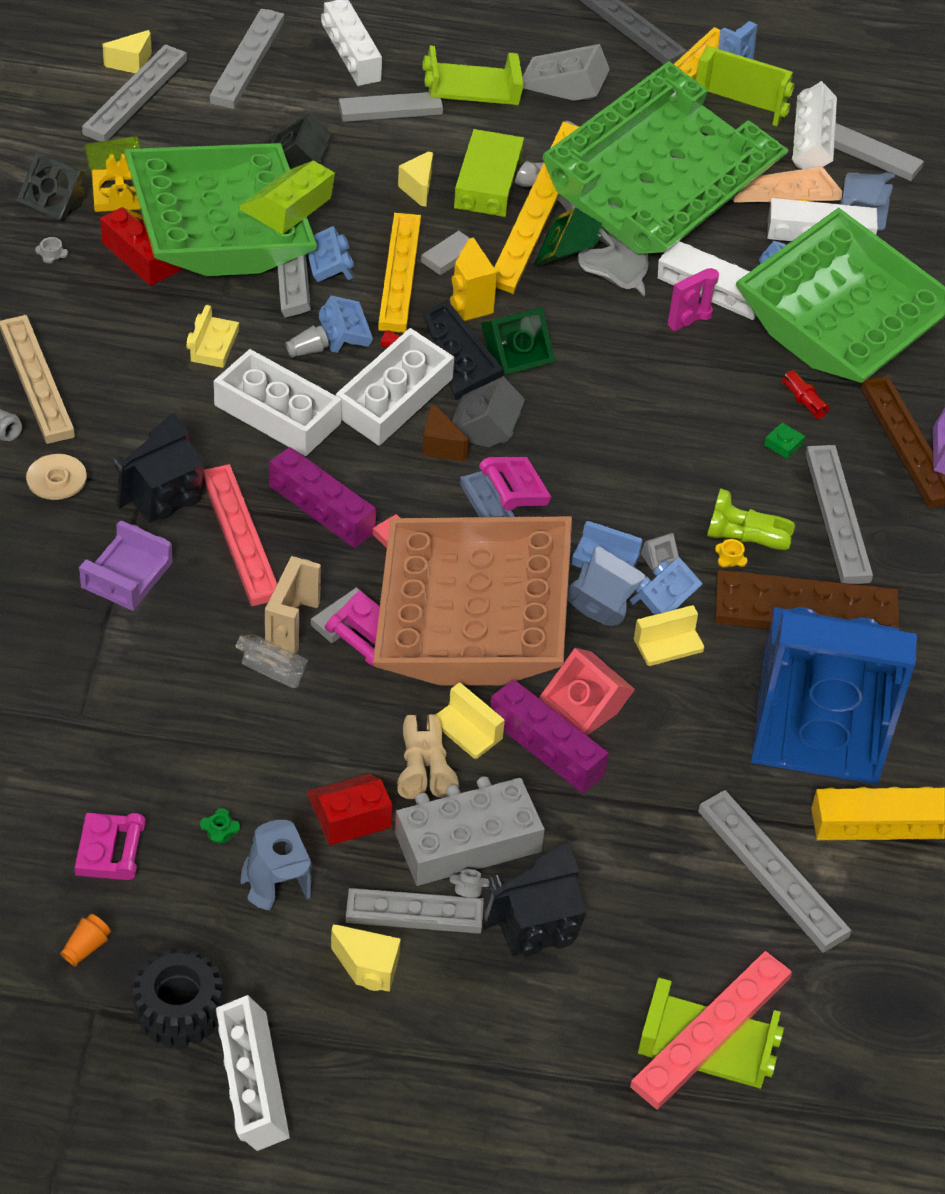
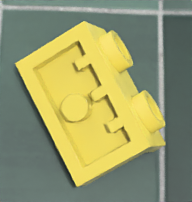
M205 305L202 314H198L196 317L194 333L190 332L187 338V349H190L191 362L224 368L239 332V322L212 317V306Z

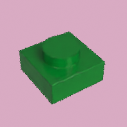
M781 423L765 438L764 446L788 459L804 444L805 436L786 424Z

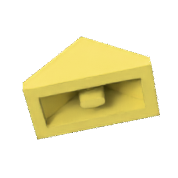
M149 30L102 44L104 65L108 68L137 73L152 54L151 33Z
M426 152L399 165L398 187L421 206H427L432 175L433 152Z

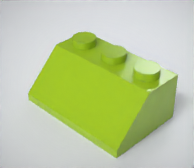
M315 161L289 169L242 203L240 210L283 235L331 199L335 173Z

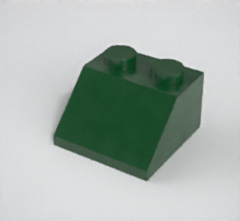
M577 208L554 217L534 265L539 267L594 247L600 239L601 233L599 230L602 223Z
M543 307L481 322L486 347L503 368L504 375L556 362Z

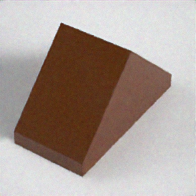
M436 405L430 406L423 435L422 456L461 462L467 460L469 439Z

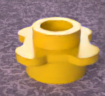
M728 539L716 545L715 551L719 554L718 564L722 567L745 566L747 558L744 557V545L735 539Z

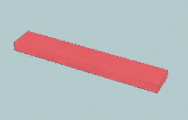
M228 464L205 469L203 471V482L251 606L268 603L277 586V582L232 468Z

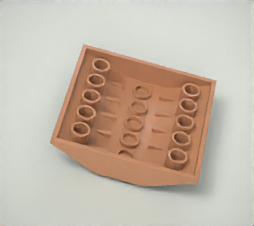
M572 516L391 518L374 650V667L437 685H456L459 682L463 685H505L513 679L518 681L562 667L564 665Z

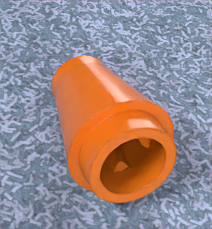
M90 914L86 919L82 918L60 954L71 965L77 966L79 962H82L108 941L107 936L111 933V930L100 918Z

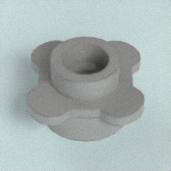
M55 237L43 239L35 249L36 253L43 257V262L53 263L60 258L68 256L67 249L62 248L61 240Z
M463 869L461 874L450 876V882L455 884V892L464 897H479L482 887L489 886L488 879L481 878V873L473 869Z

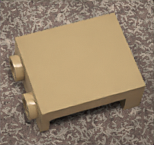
M291 556L265 608V650L295 658L299 650L300 605H307L318 608L320 604V564Z

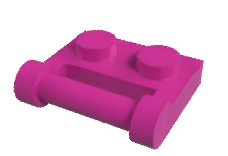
M707 268L674 284L668 326L673 331L689 326L699 319L708 320L712 317L713 307L711 303L714 286L719 280V272L716 269ZM703 286L702 297H701V303L698 304V303H699V298H700L701 287Z
M489 457L484 459L479 465L482 473L489 477L501 497L500 503L505 510H513L517 506L548 505L551 495L527 457ZM499 472L504 474L514 492L510 491Z
M358 590L337 613L331 616L324 628L331 634L335 632L365 656V661L372 667L374 666L375 648L343 624L346 621L375 645L380 606Z
M86 813L75 864V875L120 880L134 879L137 865L135 864L140 832L144 831L146 818L137 813L127 816ZM118 832H127L122 859L118 863H112Z

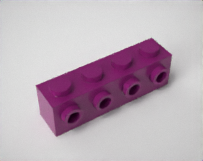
M289 447L269 462V486L353 548H356L373 534V527H375L376 508L296 450Z
M511 680L491 697L490 708L505 720L504 732L584 794L605 776L608 752L517 681Z

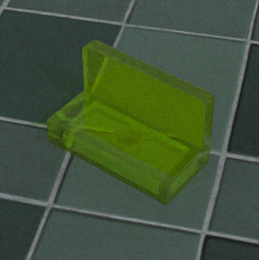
M133 136L85 144L83 152H86L89 171L106 169V161L111 154H114L115 161L119 162L121 154H124V149H139L140 147L138 137Z

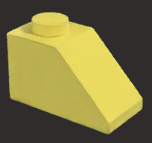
M333 924L331 949L355 984L372 991L384 990L390 992L399 961L401 939Z

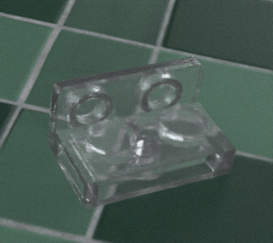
M257 635L239 636L235 647L245 652L242 659L243 665L291 688L298 687L308 662L307 659Z

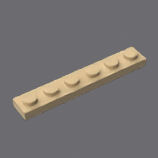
M27 315L1 320L0 331L46 444L74 438V428Z

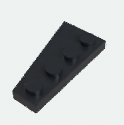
M448 300L423 311L433 343L454 356L453 379L449 382L455 400L504 376V370Z

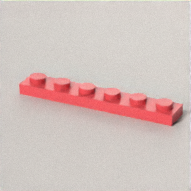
M765 951L632 1080L630 1088L658 1110L790 979L792 971Z

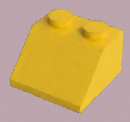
M474 237L466 242L455 262V271L452 276L453 296L450 297V302L464 321L494 313L497 271Z

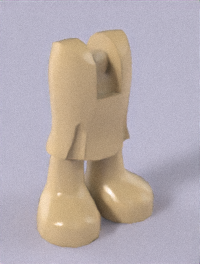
M429 714L427 716V731H418L416 715H407L403 723V736L406 745L404 758L407 761V768L398 778V793L407 799H414L416 795L424 793L427 788V773L424 766H430V790L432 794L439 798L448 797L446 793L447 787L457 785L459 788V781L456 773L447 765L445 759L447 753L442 745L440 721L437 715Z

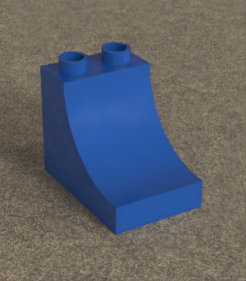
M774 607L764 651L751 763L878 785L915 667L917 634L899 631V628L879 625L876 621L869 618L847 620L818 615L815 611L804 607H796L790 610Z

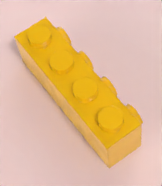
M830 787L816 789L811 810L817 840L945 839V788L890 787L869 789L860 787L856 789H836Z

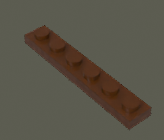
M889 376L865 380L861 385V390L928 508L944 506L945 474L934 471L933 452Z

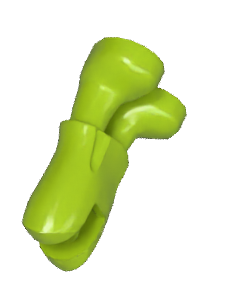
M720 488L707 536L715 539H739L740 542H753L776 550H788L791 545V535L794 532L795 523L780 516L763 514L752 509L749 511L740 510L732 505L731 493Z

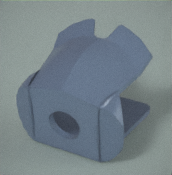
M887 172L880 175L847 173L840 205L877 208V230H884L890 202L889 197L893 189L892 184L885 183L895 177L894 173Z
M597 546L593 551L590 563L588 564L583 561L578 580L568 586L567 600L585 616L608 626L618 625L623 622L626 615V600L645 579V575L602 547Z
M274 820L262 824L255 830L249 856L246 858L242 868L241 884L250 883L251 889L247 898L259 908L270 911L275 901V883L297 878L305 898L309 899L311 897L312 863L294 823L288 820ZM281 841L286 842V855L275 853L273 850L274 844Z

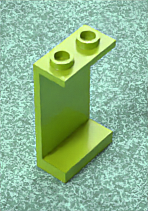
M431 45L428 56L424 55L422 69L426 71L425 86L429 87L430 97L519 105L524 84L518 53H508L505 69L437 63L435 46Z
M706 47L698 61L696 81L705 87L708 92L775 112L772 124L774 126H778L782 117L786 118L789 113L790 103H787V100L791 97L794 89V83L791 82L793 72L714 47Z
M473 129L455 187L454 208L506 217L508 196L517 164H521L523 158L524 137Z
M658 978L643 1029L638 1054L655 1058L707 1007L669 996L672 981ZM774 1010L770 1024L749 1019L697 1071L761 1089L764 1077L772 1078L777 1057L770 1054L772 1046L778 1048L780 1046L784 1027L778 1026L781 1012Z

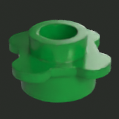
M218 809L216 814L209 818H203L200 821V828L207 831V836L212 842L225 843L232 838L233 834L239 832L240 824L231 819L227 809Z

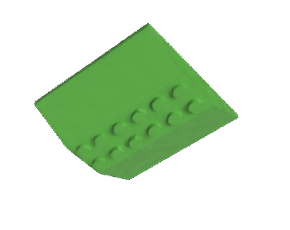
M281 143L124 149V155L154 258L204 276L247 275L265 272L316 250L317 244L307 217L282 235L240 210L242 203L290 169Z
M839 207L736 282V287L771 337L811 368L860 383L867 380L945 318V286Z

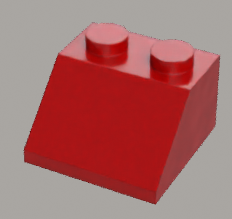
M371 774L307 791L329 846L391 828V800L382 780Z

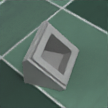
M674 533L645 541L641 555L651 570H654L665 560L670 564L679 557Z

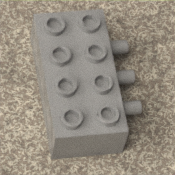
M481 777L477 780L479 789L461 793L457 785H450L446 789L448 797L429 801L426 793H420L415 797L417 805L396 810L395 835L416 886L448 878L451 875H459L463 869L477 870L542 852L545 829L521 778L491 785L488 777Z

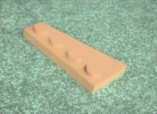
M823 167L761 175L735 195L732 200L739 203L771 202V198L834 201L842 199V190Z

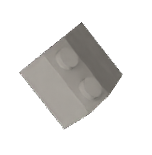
M597 44L533 57L522 76L523 89L573 101L581 99L591 100L597 97L610 70L601 45Z

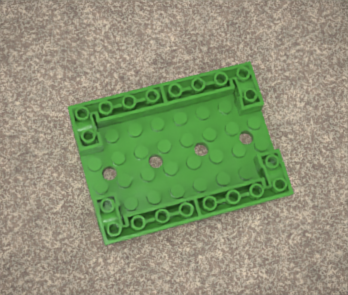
M668 61L546 151L542 158L556 192L582 212L600 221L604 229L635 253L647 254L668 251L785 156L788 149L749 120L735 130L703 106L708 90ZM641 180H646L649 183H643ZM609 204L616 205L617 207L612 208Z

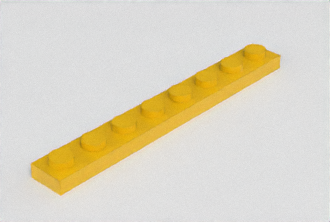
M563 121L551 148L579 127ZM543 163L494 267L497 271L496 288L514 294L560 195L555 190L545 163Z

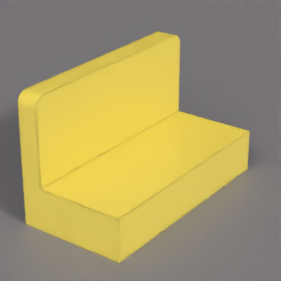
M694 605L637 619L634 641L648 666L703 652L704 645L695 630L698 613Z
M460 682L452 687L449 705L436 715L440 721L442 732L470 756L477 759L503 739L505 720Z

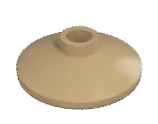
M51 454L39 458L31 464L26 474L29 489L37 496L50 500L65 499L77 494L84 487L87 479L84 465L78 459L65 454Z

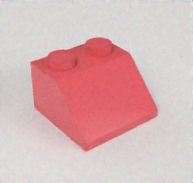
M574 648L539 699L587 736L617 715L635 689L592 651Z

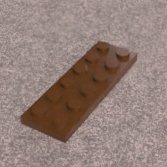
M725 570L717 571L715 596L716 624L769 629L774 607L788 610L804 607L815 611L818 615L847 620L869 618L876 621L879 625L899 628L898 589Z

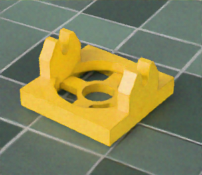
M111 154L106 161V169L92 170L95 212L115 211L121 207L128 210H140L134 187H129L123 181L132 180L125 155L121 154L120 161L117 162L115 161L114 154ZM115 180L116 184L110 188H101L105 181Z

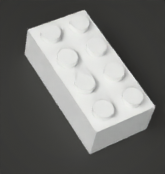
M409 328L336 393V396L341 399V420L380 446L453 379L454 356Z
M251 349L214 380L215 406L286 446L293 448L304 456H307L341 424V399Z

